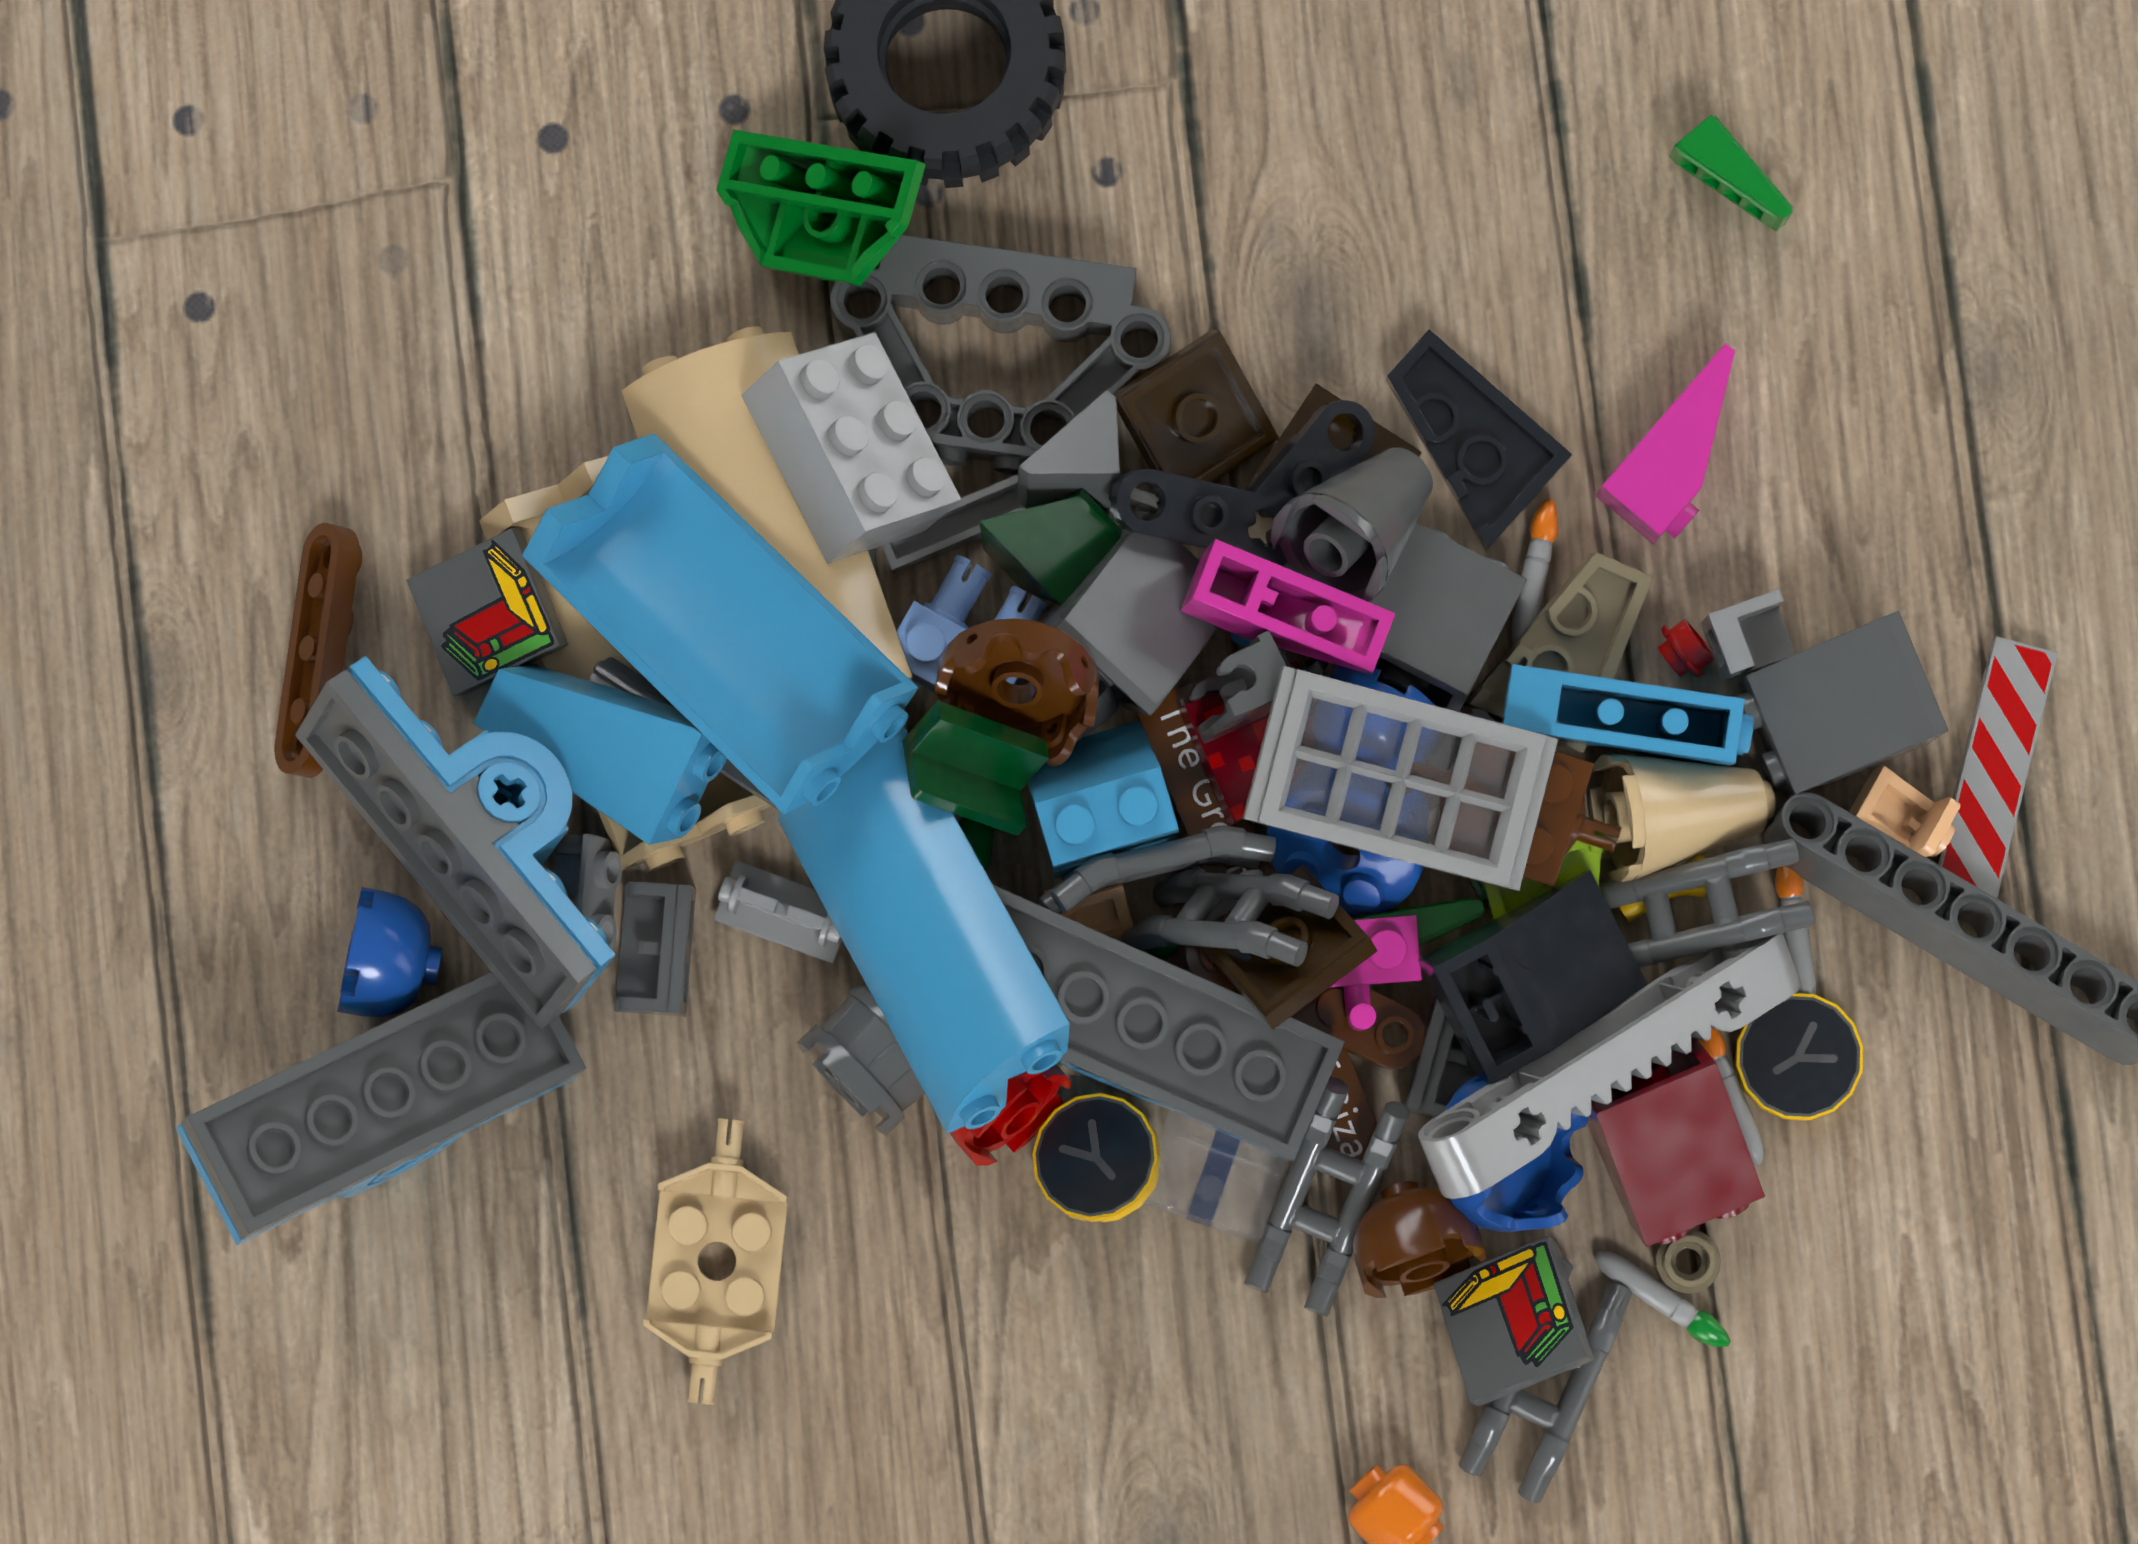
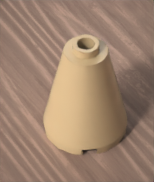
M1612 753L1601 755L1594 763L1592 771H1603L1601 787L1589 789L1590 818L1622 827L1618 839L1604 834V838L1617 842L1613 854L1604 849L1601 852V860L1612 858L1617 870L1607 874L1612 880L1619 882L1632 881L1636 876V879L1761 833L1766 827L1767 819H1771L1775 812V797L1772 786L1768 781H1763L1759 773L1754 769Z

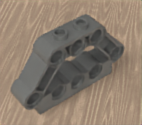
M901 235L880 261L879 270L874 269L861 286L835 282L830 294L832 312L839 329L851 339L876 332L912 404L919 401H930L941 409L942 413L939 421L934 426L925 430L943 465L965 467L968 464V458L994 461L993 470L1017 475L1019 473V466L1042 447V445L1033 440L1031 435L1033 427L1039 421L1053 418L1066 426L1106 390L1113 394L1170 356V329L1165 319L1156 311L1145 307L1133 306L1137 268ZM937 278L953 280L960 288L958 296L948 304L938 305L932 303L924 294L931 281ZM1006 286L1016 289L1023 299L1021 305L1015 311L1001 314L989 307L987 300L995 289ZM859 292L875 294L881 300L879 310L869 318L859 319L851 316L846 311L848 300L853 295ZM1065 295L1077 297L1085 306L1084 314L1073 322L1057 320L1049 310L1051 304L1057 298ZM894 306L918 309L923 317L938 325L952 324L963 316L981 318L982 322L990 330L1001 334L1014 333L1025 325L1043 327L1049 336L1061 342H1076L1084 338L1088 333L1109 337L1045 400H1040L1029 408L1011 406L1006 398L991 390L977 391L968 395L966 399L948 397L944 390L933 383L897 318ZM1140 330L1148 332L1157 343L1156 349L1151 355L1144 358H1135L1129 356L1123 350L1121 342L1128 333ZM990 409L1003 417L1004 425L1002 430L991 438L976 436L968 427L972 416L981 410Z

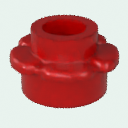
M1686 619L1681 620L1671 629L1666 625L1661 628V632L1667 640L1658 646V650L1671 668L1680 677L1688 671H1691L1696 677H1701L1704 674L1702 669L1716 658L1699 633Z

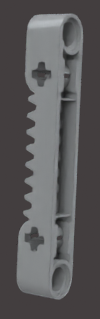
M1783 933L1696 954L1637 991L1550 1053L1493 1083L1487 1084L1427 1122L1418 1132V1138L1441 1195L1445 1198L1458 1199L1475 1195L1488 1189L1540 1156L1550 1147L1557 1128L1567 1130L1571 1127V1113L1583 1117L1591 1115V1100L1607 1105L1612 1101L1611 1088L1625 1092L1632 1089L1631 1075L1648 1079L1652 1076L1651 1063L1666 1067L1672 1064L1671 1050L1685 1054L1691 1052V1038L1708 1041L1711 1039V1028L1726 1032L1738 1030L1790 998L1801 987V980Z

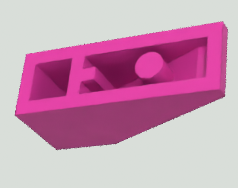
M1727 343L1714 355L1605 481L1596 494L1597 498L1653 545L1664 532H1667L1676 539L1700 511L1691 501L1703 485L1735 350Z
M1217 539L1202 553L1180 610L1185 614L1252 640L1258 635L1270 631L1276 646L1369 675L1375 669L1396 614Z

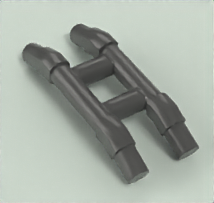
M1215 826L1203 829L1202 833L1118 854L1108 852L1096 855L1065 874L1061 878L1062 881L1041 896L1038 902L1040 906L1057 914H1062L1069 911L1096 890L1191 866L1208 863L1257 869L1260 861L1272 862L1275 854L1276 838L1247 833L1243 828Z
M1793 838L1751 846L1661 869L1636 879V876L1632 881H1612L1599 885L1610 909L1641 901L1644 902L1652 938L1627 944L1639 968L1811 927L1815 923L1809 901L1758 911L1740 917L1738 915L1730 879L1798 863L1799 854ZM1705 885L1714 923L1677 932L1668 894Z
M1186 868L1173 873L1167 880L1158 883L1153 889L1154 901L1161 907L1166 908L1176 903H1186L1176 919L1172 915L1156 914L1140 920L1136 926L1125 930L1122 933L1121 942L1141 951L1145 949L1153 950L1160 946L1172 947L1173 944L1238 949L1241 953H1252L1265 959L1272 957L1298 967L1306 957L1308 950L1307 942L1279 933L1277 928L1257 922V919L1269 902L1275 906H1285L1299 912L1305 910L1330 919L1338 908L1339 896L1312 886L1309 881L1290 874L1274 873L1270 876L1213 873L1205 872L1201 868ZM1220 899L1239 900L1225 922L1205 921Z
M1335 1077L1329 1078L1297 1156L1291 1162L1244 1281L1245 1285L1268 1293L1293 1228L1327 1241L1329 1243L1304 1305L1305 1309L1325 1317L1329 1315L1352 1257L1356 1226L1373 1204L1409 1117V1110L1405 1105L1396 1101L1387 1102L1376 1124L1362 1161L1326 1147L1349 1091L1348 1085L1343 1080ZM1316 1170L1352 1184L1339 1219L1303 1205Z
M1562 1258L1569 1279L1573 1265L1568 1260ZM1618 1283L1608 1284L1599 1309L1587 1333L1594 1360L1572 1369L1557 1405L1521 1389L1489 1402L1484 1406L1472 1436L1458 1463L1462 1470L1471 1475H1482L1506 1427L1510 1413L1546 1429L1518 1488V1493L1524 1499L1534 1503L1541 1502L1565 1455L1582 1411L1616 1339L1632 1295L1630 1289Z

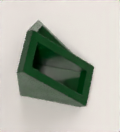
M1083 488L1056 502L979 520L983 550L1021 589L1061 606L1119 541L1122 534V529Z

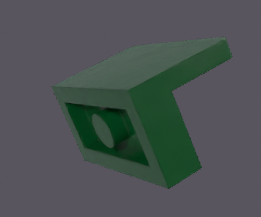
M937 700L902 741L912 798L996 829L1019 835L1027 825L1021 790L1048 761L1049 755L1046 740Z

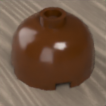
M1415 1181L1400 1182L1384 1189L1381 1192L1382 1200L1372 1205L1356 1226L1353 1240L1355 1262L1364 1292L1375 1298H1387L1383 1286L1401 1284L1404 1296L1435 1289L1433 1283L1471 1268L1469 1259L1473 1256L1477 1257L1482 1263L1487 1258L1478 1226L1452 1204L1450 1198H1445L1441 1195L1439 1189L1419 1188L1418 1183Z

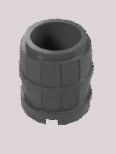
M864 982L861 986L857 984L848 993L849 998L830 1016L822 1027L817 1025L812 1027L797 1044L803 1053L809 1051L813 1046L821 1056L812 1065L862 1117L868 1111L871 1115L874 1112L880 1115L883 1119L874 1128L887 1136L905 1118L903 1111L915 1103L925 1092L895 1039L885 1016Z

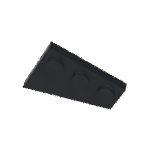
M1430 329L1387 375L1386 382L1487 552L1566 464L1572 454Z

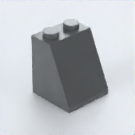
M1134 512V515L1141 520L1148 519L1150 516L1148 512ZM1121 527L1122 534L1119 541L1063 605L1053 603L1037 622L1054 626L1074 637L1087 649L1095 661L1099 679L1111 687L1118 702L1127 710L1151 716L1218 627L1180 611L1200 560L1181 543L1132 533Z
M1416 522L1384 588L1370 602L1396 613L1375 668L1382 670L1377 681L1393 687L1404 695L1409 685H1412L1434 703L1435 706L1459 712L1527 579L1512 572L1501 561L1485 558L1456 543L1446 533L1436 529H1429ZM1439 732L1438 743L1433 754H1437L1447 733Z
M1899 611L1746 675L1739 682L1742 694L1735 696L1745 699L1743 714L1754 715L1753 730L1758 729L1767 751L1759 755L1765 777L1773 790L1782 788L1786 800H1789L1790 797L1796 794L1808 793L1924 747L1949 731Z

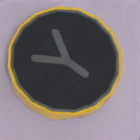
M1793 994L1787 1000L1742 1027L1736 1040L1734 1069L1742 1091L1759 1109L1782 1119L1809 1121L1834 1112L1853 1094L1863 1072V1044L1855 1023L1837 1004L1815 994Z
M1103 1093L1077 1096L1056 1108L1039 1129L1032 1152L1035 1179L1046 1199L1070 1218L1081 1221H1101L1102 1223L1116 1221L1137 1210L1155 1189L1160 1173L1158 1170L1161 1154L1160 1139L1149 1119L1125 1099Z

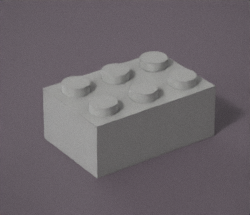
M876 332L779 360L741 395L827 564L923 533L961 501Z

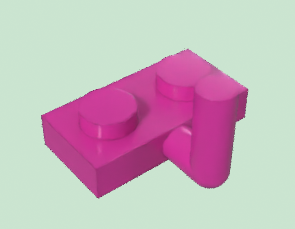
M1416 915L1354 920L1370 937L1377 952L1329 987H1343L1346 1021L1353 1030L1362 1031L1368 1029L1376 1021V1012L1371 1006L1369 985L1422 980L1421 966L1418 961L1420 954Z

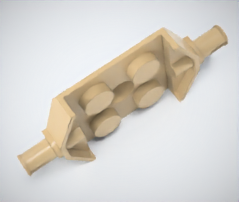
M717 1118L718 1128L715 1156L711 1157V1163L658 1183L660 1194L646 1319H643V1326L689 1357L692 1369L687 1402L700 1403L702 1379L704 1378L702 1404L715 1405L718 1366H722L723 1359L774 1339L789 1200L788 1196L744 1167V1160L740 1159L745 1121L732 1119L731 1138L728 1145L730 1120ZM716 1242L727 1244L736 1256V1266L733 1273L720 1281L708 1278L700 1267L702 1252L707 1246Z

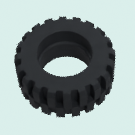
M835 0L830 12L832 25L830 30L825 31L824 38L825 73L833 107L839 122L844 123L849 139L859 151L867 150L869 153L917 160L926 164L920 185L927 186L928 179L944 180L945 188L964 187L963 178L979 175L983 183L998 177L999 167L1009 161L1016 167L1030 155L1029 146L1036 139L1043 141L1051 129L1053 113L1055 109H1060L1066 73L1064 30L1061 17L1055 13L1053 0ZM937 10L967 12L989 23L998 33L1005 50V70L997 89L983 102L961 112L948 114L931 113L909 105L893 89L886 70V58L890 42L903 26L925 13Z

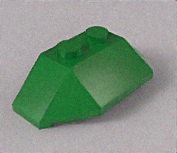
M733 129L716 191L723 203L730 207L740 232L760 266L797 275L861 286L908 228L926 164L917 160Z

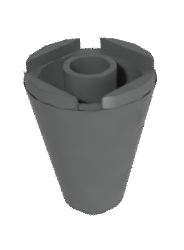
M1390 448L1290 499L1273 519L1271 531L1273 549L1280 544L1283 554L1288 561L1283 567L1371 602L1384 588L1432 492L1433 479L1428 467L1420 457L1411 451L1403 448Z

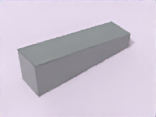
M1018 474L962 497L959 503L923 533L883 545L891 569L898 572L980 540L982 538L979 520L1026 509L1017 502Z

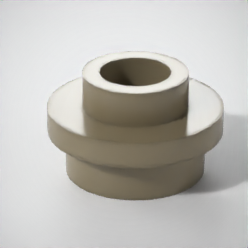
M1690 1229L1683 1238L1672 1243L1659 1245L1655 1256V1265L1660 1279L1666 1286L1676 1292L1691 1294L1705 1290L1715 1281L1720 1271L1721 1258L1715 1242L1708 1235L1701 1231ZM1683 1249H1691L1698 1256L1699 1264L1693 1273H1682L1676 1266V1256Z

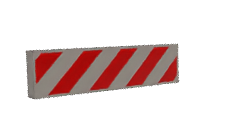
M1997 636L1991 642L1953 794V799L1961 804L1951 823L1955 826V833L1946 848L1938 855L1936 863L1996 899L2058 652Z

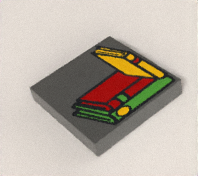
M511 528L406 580L453 696L466 695L493 682L498 669L528 665L568 646L540 574L522 557L528 544L521 528Z
M1549 1236L1433 1283L1471 1404L1482 1406L1594 1360L1557 1241Z

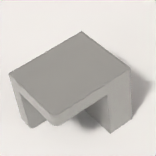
M1780 589L1710 613L1701 622L1711 651L1716 658L1715 662L1723 682L1793 656L1794 648L1779 610V606L1784 602Z

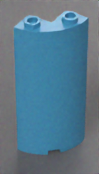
M655 433L613 447L589 494L546 509L522 554V557L783 814L798 808L808 801L813 806H818L825 802L840 785L841 776L856 764L877 741L883 743L894 737L908 719V714L904 711V708L918 687Z
M903 726L890 740L883 743L877 741L856 764L843 774L840 785L825 802L818 806H813L808 801L786 814L779 810L778 822L875 1002L885 1016L895 1039L944 1130L948 1134L964 1126L967 1129H976L994 1120L1006 1106L1008 1079L1026 1071L1029 1074H1038L1057 1064L1068 1050L1070 1023L953 813L912 798L902 743L908 732Z

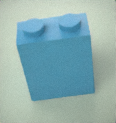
M1140 721L1082 737L1076 742L1070 757L1063 764L1051 767L1045 763L1027 783L1055 879L1063 877L1073 868L1081 865L1093 856L1108 852L1118 854L1178 838L1179 828L1163 774L1143 724Z

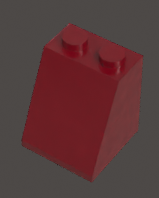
M1691 1038V1052L1685 1054L1671 1050L1672 1064L1667 1067L1651 1063L1652 1076L1648 1079L1631 1075L1632 1089L1625 1092L1611 1088L1612 1101L1607 1105L1591 1100V1115L1588 1116L1587 1125L1628 1221L1646 1247L1655 1243L1667 1244L1675 1242L1687 1235L1690 1228L1714 1218L1726 1219L1739 1215L1748 1208L1750 1203L1765 1197L1717 1063L1698 1039Z

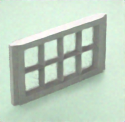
M1282 666L1242 819L1520 891L1558 739L1307 671Z

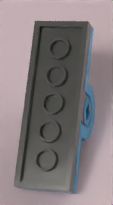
M366 656L351 665L348 670L345 669L327 681L295 736L539 1029L542 1030L579 1002L616 955L609 947L607 937L600 926L591 919L585 918L567 897L566 889L559 877L552 871L542 867L569 830L566 823L572 809V789L562 764L545 746L527 736L512 732L488 733L487 730L448 755L442 748L441 739L435 729L426 721L417 718L401 699L399 688L394 680L387 673L378 671Z
M993 885L1070 1023L1068 1050L1058 1062L1059 1064L1152 1104L1169 1108L1282 1159L1295 1160L1345 1041L1291 1017L1272 1030L1244 996Z
M490 972L187 1116L176 1128V1131L235 1244L239 1245L335 1197L349 1198L406 1172L441 1152L463 1134L573 1081L587 1068L560 1017L540 1030L494 973Z

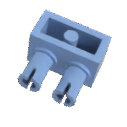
M960 555L955 556L954 563L931 604L924 602L921 605L913 601L896 631L913 677L911 680L932 692L935 691L939 660L946 646L959 633L968 629L964 621L986 582L992 576L989 571L976 564L968 580L963 582L972 565L969 559ZM1011 586L1010 593L995 620L1016 618L1038 621L1048 605L1032 595L1024 611L1019 613L1027 598V591ZM1010 677L1004 680L1020 686L1024 678Z

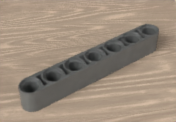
M1799 793L1790 797L1766 827L1763 837L1764 844L1789 838L1795 840L1799 862L1785 867L1795 871L1802 879L2110 1060L2122 1065L2138 1063V1035L2130 1029L2127 1023V1018L2138 1023V981L1822 796L1814 793ZM1790 822L1800 824L1807 829L1811 839L1799 837L1792 830ZM1846 855L1857 857L1864 864L1866 872L1854 869L1847 861ZM1902 887L1913 890L1919 896L1922 905L1909 901L1902 892ZM1958 920L1968 922L1976 931L1977 938L1964 933L1958 924ZM2014 953L2024 955L2033 966V971L2024 969L2018 964ZM2070 985L2080 988L2086 994L2089 1004L2079 1001L2072 993Z

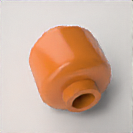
M1376 1464L1349 1490L1357 1500L1348 1512V1522L1367 1544H1429L1444 1528V1525L1438 1520L1443 1511L1441 1498L1406 1464L1396 1465L1386 1473Z

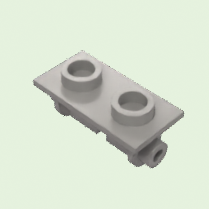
M583 834V836L564 835L563 847L556 848L555 874L562 881L567 894H574L573 904L581 914L600 926L607 937L609 947L612 949L616 940V924L613 919L615 892L622 876L620 855L614 851L608 838L591 834Z
M735 860L730 876L725 877L718 896L720 903L713 920L833 964L842 938L816 890Z

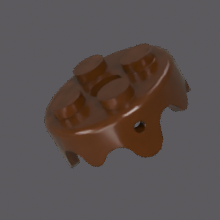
M1016 618L997 619L973 625L959 633L946 646L939 660L934 694H937L938 700L1045 739L1049 755L1046 764L1055 767L1063 764L1070 757L1080 735L1088 727L1094 726L1100 679L1095 661L1087 649L1071 635L1054 626L1034 620ZM1020 677L1030 681V683L1019 686L1011 684L1004 679Z

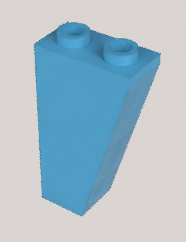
M535 664L498 669L473 723L481 730H487L488 733H517L545 746L562 764L574 794L648 845L682 838L693 828L701 813V806L698 803L709 781L718 775L727 760L674 706Z
M1512 664L1509 672L1502 724L1556 738L1559 741L1681 761L1730 766L1736 763L1737 755L1743 756L1744 753L1749 752L1754 715L1743 714L1745 699Z

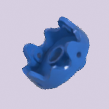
M1309 762L1290 785L1285 806L1325 816L1337 769ZM1352 773L1340 820L1380 831L1390 788L1382 780ZM1412 789L1404 795L1394 835L1429 844L1427 836V800L1420 790ZM1267 826L1266 836L1276 838L1275 854L1271 862L1276 873L1291 874L1301 865H1304L1327 891L1339 896V905L1350 917L1386 912L1398 906L1413 892L1424 869V866L1359 850L1360 854L1345 855L1337 851L1329 841Z
M1478 1075L1468 1079L1455 1092L1445 1111L1483 1088L1489 1082ZM1571 1113V1127L1567 1130L1557 1128L1550 1147L1540 1156L1478 1194L1465 1198H1450L1452 1204L1478 1227L1493 1231L1514 1232L1543 1229L1564 1223L1568 1218V1214L1561 1203L1568 1192L1580 1182L1583 1176L1582 1165L1571 1154L1570 1137L1575 1131L1585 1127L1589 1118Z

